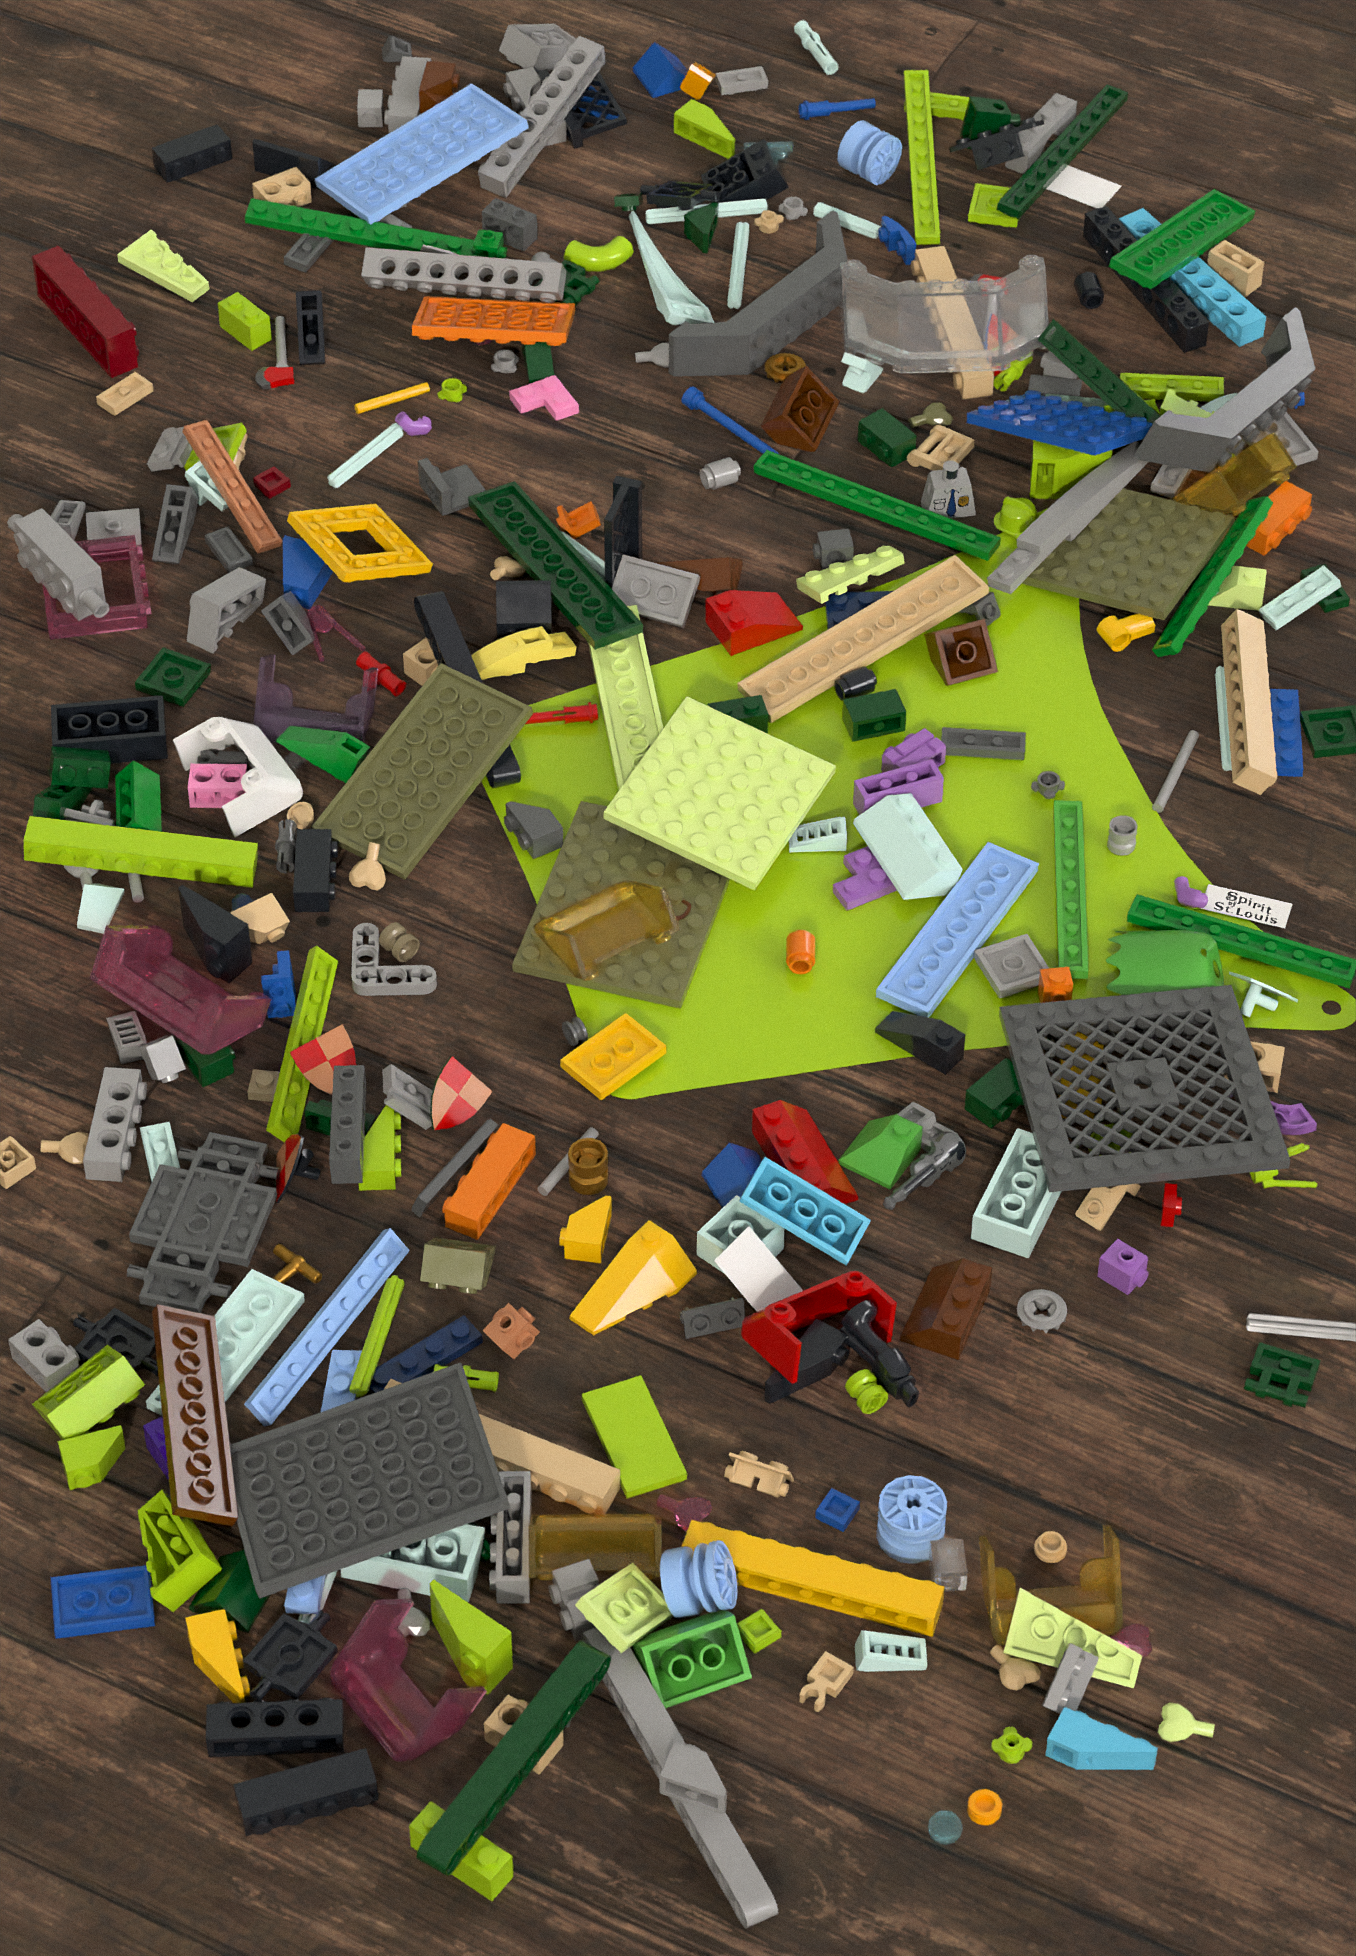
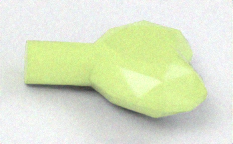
M1168 1703L1163 1706L1161 1713L1163 1721L1159 1724L1158 1734L1162 1739L1174 1742L1186 1739L1192 1734L1213 1737L1215 1724L1195 1720L1192 1713L1178 1703Z

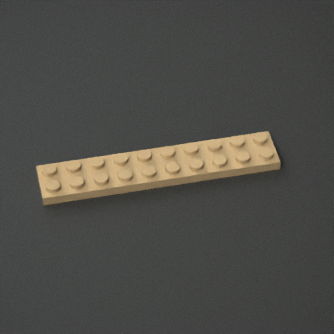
M954 555L738 682V691L744 697L762 695L768 712V721L772 723L833 687L835 681L840 679L841 675L862 666L870 665L989 594V586Z

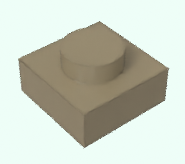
M253 1069L247 1091L248 1100L273 1102L280 1072Z

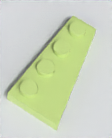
M152 229L117 254L118 262L191 302H194L209 290V282L191 265L187 266L178 253L174 254L164 240L160 241Z
M882 546L877 548L876 552L856 555L853 557V560L844 563H833L829 565V568L821 571L807 572L804 577L796 579L797 587L800 591L822 604L828 601V595L834 592L836 595L847 592V586L850 584L861 585L868 581L869 575L880 576L904 564L903 553L891 546Z
M1022 1588L1019 1589L1003 1653L1058 1668L1067 1645L1071 1643L1098 1657V1662L1091 1677L1134 1688L1142 1655Z

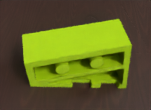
M161 1490L138 1510L143 1545L147 1547L148 1552L147 1571L151 1573L153 1587L150 1588L151 1597L174 1612L218 1574L222 1567L192 1518L172 1515L171 1496L164 1490Z

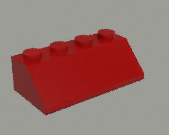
M782 1100L753 1109L752 1133L768 1159L843 1204L858 1200L856 1191L806 1109Z

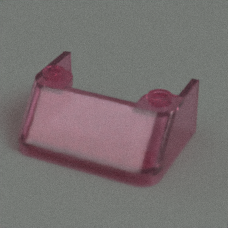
M411 1598L375 1600L331 1667V1680L335 1688L391 1758L398 1762L412 1761L459 1732L487 1692L484 1686L447 1689L434 1708L400 1667L407 1655L408 1643L398 1627L414 1605Z

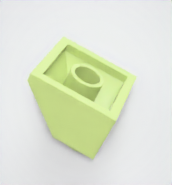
M1233 566L1231 568L1232 572L1224 579L1220 585L1219 592L1211 599L1208 605L1259 611L1263 602L1267 569Z

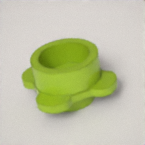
M446 379L442 382V390L438 392V398L441 400L446 399L449 402L462 401V394L467 391V387L458 379Z
M1006 1727L1003 1735L999 1739L992 1741L991 1748L994 1752L998 1753L1003 1761L1016 1764L1023 1758L1025 1751L1031 1750L1032 1741L1019 1735L1016 1728ZM1013 1743L1015 1746L1011 1747L1009 1744Z

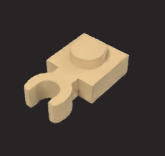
M825 1651L807 1675V1682L810 1684L805 1685L801 1689L800 1702L804 1703L810 1696L816 1697L814 1710L819 1712L825 1705L826 1694L836 1698L852 1677L854 1667Z

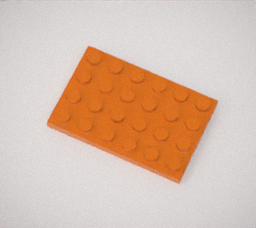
M424 296L412 324V336H418L419 339L430 340L434 337H444L447 341L470 338L472 342H483L485 339H490L502 344L510 343L511 341H521L525 345L547 342L546 344L550 346H560L567 341L575 315V303Z

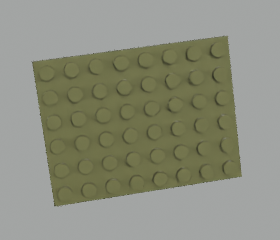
M581 801L512 963L513 972L681 1009L730 879L603 819L607 806ZM684 899L690 902V913L684 919L675 921L676 916L682 915L687 909V905L681 901ZM665 900L670 901V903H668L667 905L669 908L663 907V902Z

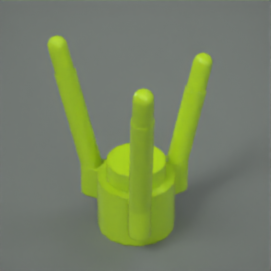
M1300 1143L1287 1148L1289 1157L1309 1150V1145ZM1278 1170L1249 1172L1253 1183L1262 1182L1264 1189L1274 1186L1316 1188L1318 1185L1317 1182L1273 1180V1176H1278Z

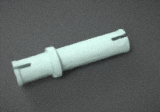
M806 21L797 22L794 26V32L802 40L803 47L812 53L827 75L834 74L838 70V63L821 43L818 33L812 31Z

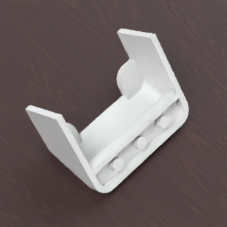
M213 717L173 739L185 771L190 769V764L203 762L201 761L200 754L203 750H209L217 754L219 751L235 744L240 752H245L247 755L248 763L253 769L246 772L241 778V785L245 793L222 806L234 837L295 804L303 795L299 779L256 725L223 717Z

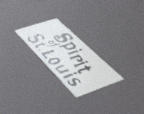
M1208 884L1205 892L1208 897V903L1201 909L1285 928L1292 904Z

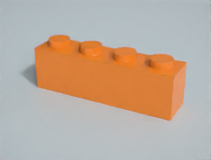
M505 1123L500 1126L496 1133L493 1132L490 1135L487 1147L483 1153L476 1155L469 1173L461 1177L454 1195L449 1196L444 1202L442 1212L445 1214V1227L476 1240L480 1238L535 1157V1135Z

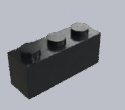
M216 124L152 147L154 168L166 183L232 160L231 140Z
M297 829L293 885L295 912H330V900H335L336 898L335 883H331V879L337 878V864L332 862V858H338V841H332L331 829Z

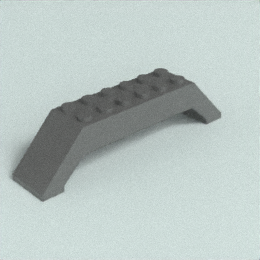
M831 211L817 222L815 255L728 321L702 324L684 322L669 334V374L672 376L749 375L755 369L760 368L771 356L778 354L790 342L795 341L799 335L809 330L821 318L826 317L834 308L843 304L847 297L848 259L838 213Z
M1295 307L1280 320L1263 347L1261 353L1266 357L1268 368L1208 418L1174 414L1168 410L1154 421L1134 456L1142 461L1212 472L1218 466L1224 467L1231 459L1232 454L1237 456L1245 447L1246 442L1251 444L1260 434L1259 431H1267L1274 422V419L1279 421L1287 412L1288 407L1293 409L1301 400L1300 392L1303 393L1312 383L1310 377L1315 370L1300 310Z

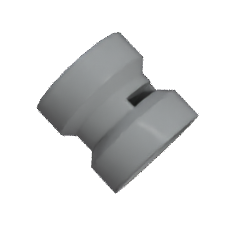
M1121 815L1114 817L1110 821L1107 847L1112 853L1124 856L1134 851L1138 825L1133 818Z

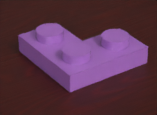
M868 846L844 855L843 864L852 874V877L833 884L834 895L847 911L897 891Z

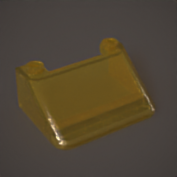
M1272 432L1240 452L1237 456L1232 457L1224 467L1218 466L1170 500L1187 506H1198L1200 510L1208 512L1218 511L1224 515L1232 513L1233 516H1236L1247 509L1245 505L1247 500L1273 482L1278 486L1291 478L1288 473L1297 466L1276 433Z
M631 880L622 881L537 922L533 926L535 933L576 978L584 981L591 980L599 975L598 963L648 938L654 939L656 944L664 943L672 938V934L680 931L666 889Z

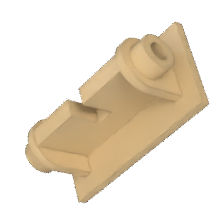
M740 1451L739 1455L729 1453L734 1463L733 1466L728 1465L725 1470L724 1477L729 1478V1482L751 1489L754 1479L758 1478L760 1480L757 1491L779 1498L780 1495L786 1497L789 1484H786L785 1481H794L787 1466L775 1461H770L769 1465L758 1462L757 1456L744 1451Z

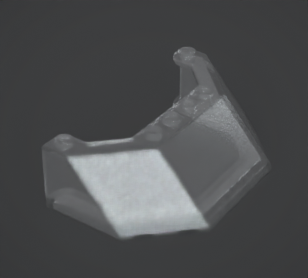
M1026 255L1019 261L1018 270L999 280L982 278L979 281L955 279L950 282L934 279L928 282L906 280L902 283H893L867 273L866 266L858 260L840 263L839 321L844 350L852 355L856 354V352L864 354L865 360L880 366L884 363L893 366V371L898 373L1006 370L1010 367V362L1014 360L1022 361L1032 356L1033 350L1038 347L1040 349L1046 348L1037 340L1049 325L1046 267L1043 257Z

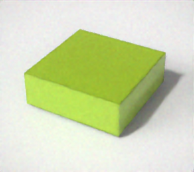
M762 1608L737 1623L741 1639L754 1654L781 1638V1630Z

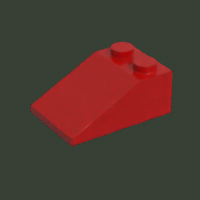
M728 590L706 598L705 622L730 656L803 630L802 624L776 592Z

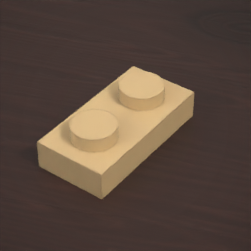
M134 372L96 396L97 404L116 416L153 392V385L150 381Z

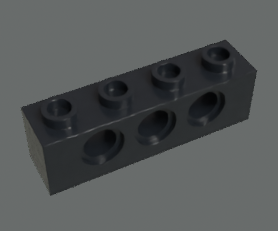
M321 1698L319 1700L306 1701L288 1699L280 1702H266L263 1700L260 1702L255 1700L251 1703L224 1701L217 1704H207L206 1745L208 1757L344 1752L343 1700ZM309 1722L315 1723V1724L310 1725V1726L304 1725V1724L309 1723ZM273 1724H281L277 1727H271ZM240 1725H247L244 1728H236Z

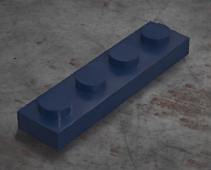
M463 1315L377 1367L368 1392L373 1394L384 1390L390 1379L404 1383L434 1372L435 1364L445 1366L483 1343V1336Z

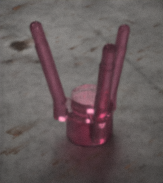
M316 605L308 611L307 616L315 638L313 643L320 662H324L325 658L317 632L326 633L332 627L361 651L366 650L365 646L337 623L324 606Z

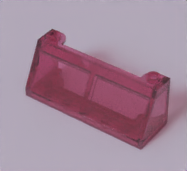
M106 925L89 979L201 1054H213L263 1026L271 1002L269 997L261 992H251L248 996H233L171 955L173 941L171 935L158 925Z

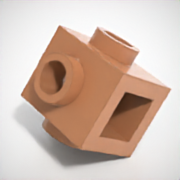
M509 1303L495 1313L492 1321L483 1330L513 1359L523 1350L529 1348L540 1332L532 1324L535 1318L525 1308L521 1307L517 1310Z

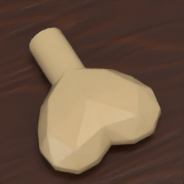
M503 556L495 560V569L490 572V576L493 580H498L503 576L519 577L524 575L526 571L518 561L508 556Z
M369 842L366 858L359 861L350 871L349 881L353 886L362 887L366 885L371 890L377 891L384 887L386 881L385 872L377 861L380 844Z
M76 1132L67 1135L61 1141L42 1140L41 1152L59 1153L61 1158L67 1162L82 1164L89 1134Z
M999 1644L991 1649L990 1654L1001 1664L999 1670L1001 1682L1008 1689L1019 1690L1025 1684L1033 1683L1040 1679L1041 1671L1034 1663L1022 1658H1012L1010 1655L1003 1653L1004 1649Z

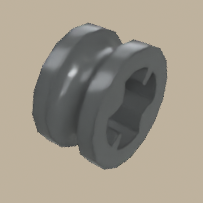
M579 1017L572 1018L571 1023L568 1021L562 1023L564 1036L571 1046L578 1045L579 1040L581 1042L588 1040L587 1030Z

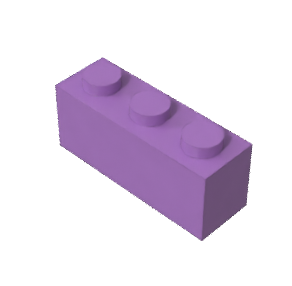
M931 759L854 780L853 805L858 814L861 815L887 795L908 793L913 795L920 807L942 802L944 778L934 760Z

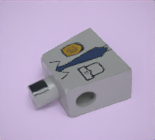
M946 461L943 464V470L931 471L928 474L921 499L922 508L947 518L975 516L972 486L967 470L963 467L959 468V464L955 461Z

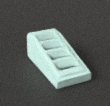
M835 817L799 825L789 839V852L846 851L847 831L845 817ZM797 836H803V841L798 842Z
M861 1630L855 1643L856 1670L867 1672L926 1670L925 1638ZM895 1649H900V1656H896ZM908 1649H913L914 1658L909 1657Z

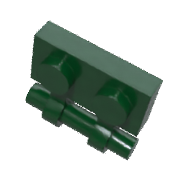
M565 259L561 262L567 271L563 293L564 300L561 303H575L576 306L581 302V298L584 295H589L595 290L599 279L595 275L587 278L585 268ZM543 279L537 282L535 286L540 285ZM574 286L578 287L576 290L571 289Z
M1259 1342L1251 1364L1250 1374L1259 1376L1260 1380L1247 1378L1244 1390L1253 1392L1255 1397L1262 1399L1270 1397L1283 1401L1285 1406L1293 1407V1405L1306 1408L1309 1396L1297 1393L1299 1388L1311 1392L1321 1360ZM1273 1380L1279 1383H1283L1288 1385L1287 1389H1283L1277 1386L1270 1385V1381Z

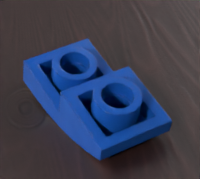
M883 216L881 227L878 228L880 242H884L888 252L896 250L897 255L902 257L905 265H910L911 261L915 260L916 242L899 223L887 216Z

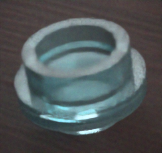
M941 1810L930 1818L928 1833L937 1843H954L962 1834L961 1820L952 1811Z

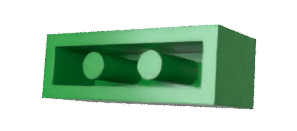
M133 760L115 775L116 826L162 832L160 775Z

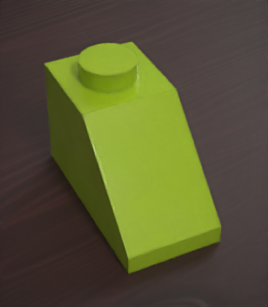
M121 1425L58 1441L61 1461L69 1489L87 1488L92 1484L102 1482L125 1450Z

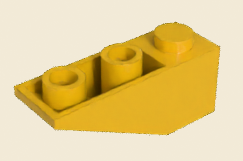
M225 1609L185 1617L194 1663L233 1703H245V1697L250 1696V1688L247 1676L240 1677L239 1669L244 1668L241 1649H234L232 1641L238 1640L234 1620L227 1621Z

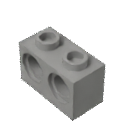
M40 1319L8 1339L12 1359L46 1393L79 1367L80 1357L71 1345L66 1346L61 1341L57 1331L51 1326L47 1327Z

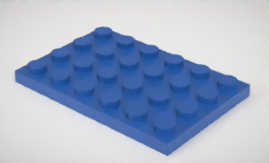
M1026 391L1024 395L1010 396L1005 401H994L993 405L979 406L977 410L967 413V423L1094 456L1144 439L1153 423L1147 422V419L1143 417L1130 418L1126 417L1123 412H1106L1104 408L1099 406L1085 407L1082 406V402L1061 401L1059 396H1041L1038 391Z

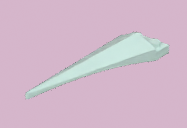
M632 210L629 218L657 309L664 315L666 322L672 325H682L684 322L689 324L714 323L708 307L685 286L670 268L651 241L636 213Z

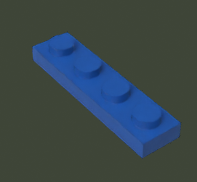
M1270 689L1277 776L1302 777L1303 754L1298 690Z

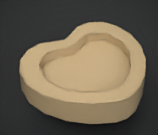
M307 802L295 803L288 810L287 819L293 820L297 824L298 829H309L314 819L312 805Z

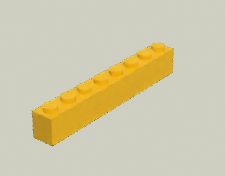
M691 1520L682 1547H691L694 1551L695 1547L700 1543L709 1544L711 1541H723L732 1556L737 1585L933 1637L943 1606L944 1586L937 1585L929 1580L921 1581L906 1577L899 1572H887L876 1569L868 1564L849 1562L834 1555L827 1556L811 1552L804 1547H792L778 1543L773 1539H762L747 1535L743 1531L720 1528L709 1522Z

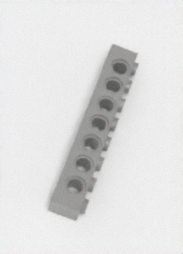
M578 36L575 42L568 46L561 61H557L550 76L543 80L541 88L536 94L531 96L529 104L524 111L518 114L527 120L529 128L521 132L517 137L500 145L499 148L492 150L487 161L480 165L478 176L481 188L504 198L509 195L605 64L603 45Z
M366 247L361 276L368 286L381 289L383 286H393L394 289L405 291L408 288H417L418 291L430 293L432 290H441L442 293L455 295L456 292H465L473 297L489 294L491 297L504 299L505 296H513L522 301L538 298L542 302L553 303L555 300H563L567 271L562 263ZM395 266L393 273L385 274L389 267ZM413 269H420L417 275L410 276V272ZM444 271L440 278H434L436 272ZM462 273H469L466 279L458 280ZM486 275H493L491 281L483 282ZM511 277H518L514 284H507ZM535 279H543L540 285L532 286Z

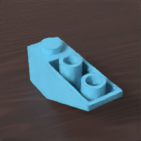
M1064 1707L1048 1736L1045 1756L1076 1770H1153L1158 1748L1152 1746L1145 1739L1134 1738L1121 1732L1113 1725L1102 1724L1093 1720L1081 1711H1073Z

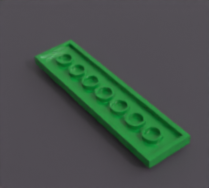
M1213 189L1113 256L1109 267L1116 270L1120 275L1135 280L1142 287L1152 289L1250 222L1254 217L1255 210Z

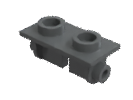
M732 1297L729 1298V1301L691 1309L685 1307L684 1310L679 1312L680 1322L684 1324L685 1338L688 1339L742 1327V1321L745 1318L743 1298L734 1299Z

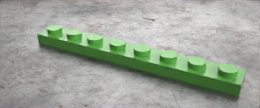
M1054 800L1053 822L1058 968L1069 967L1072 978L1088 979L1082 801Z

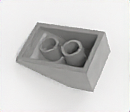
M556 24L508 25L499 51L507 56L506 59L508 61L519 64L523 69L533 66L536 73L545 69L549 72L554 69L557 61H561L566 54L568 46L573 44L576 38Z

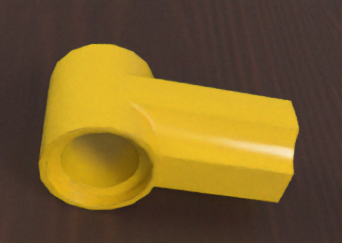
M1137 613L1119 620L1116 616H1108L1097 627L1098 634L1115 652L1125 649L1131 640L1154 633L1155 631L1153 618Z

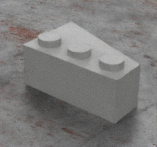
M239 567L193 593L190 598L191 609L187 642L214 653L218 649L217 642L223 636L229 638L233 634L231 628L238 621L244 622L263 603L266 579Z

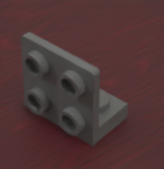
M428 458L418 461L419 485L442 516L469 507V496L486 491L465 464L441 473L439 468L433 466Z

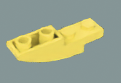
M541 626L498 639L471 656L481 679L485 680L492 677L524 673L526 663H537L544 660L575 656L576 645L566 632L547 634Z

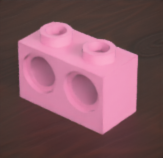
M190 764L188 781L190 808H222L223 805L244 794L245 791L241 785V778L248 772L247 764Z

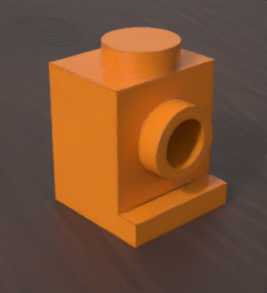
M1069 967L1040 969L1038 984L1040 1003L1072 1000L1073 981Z

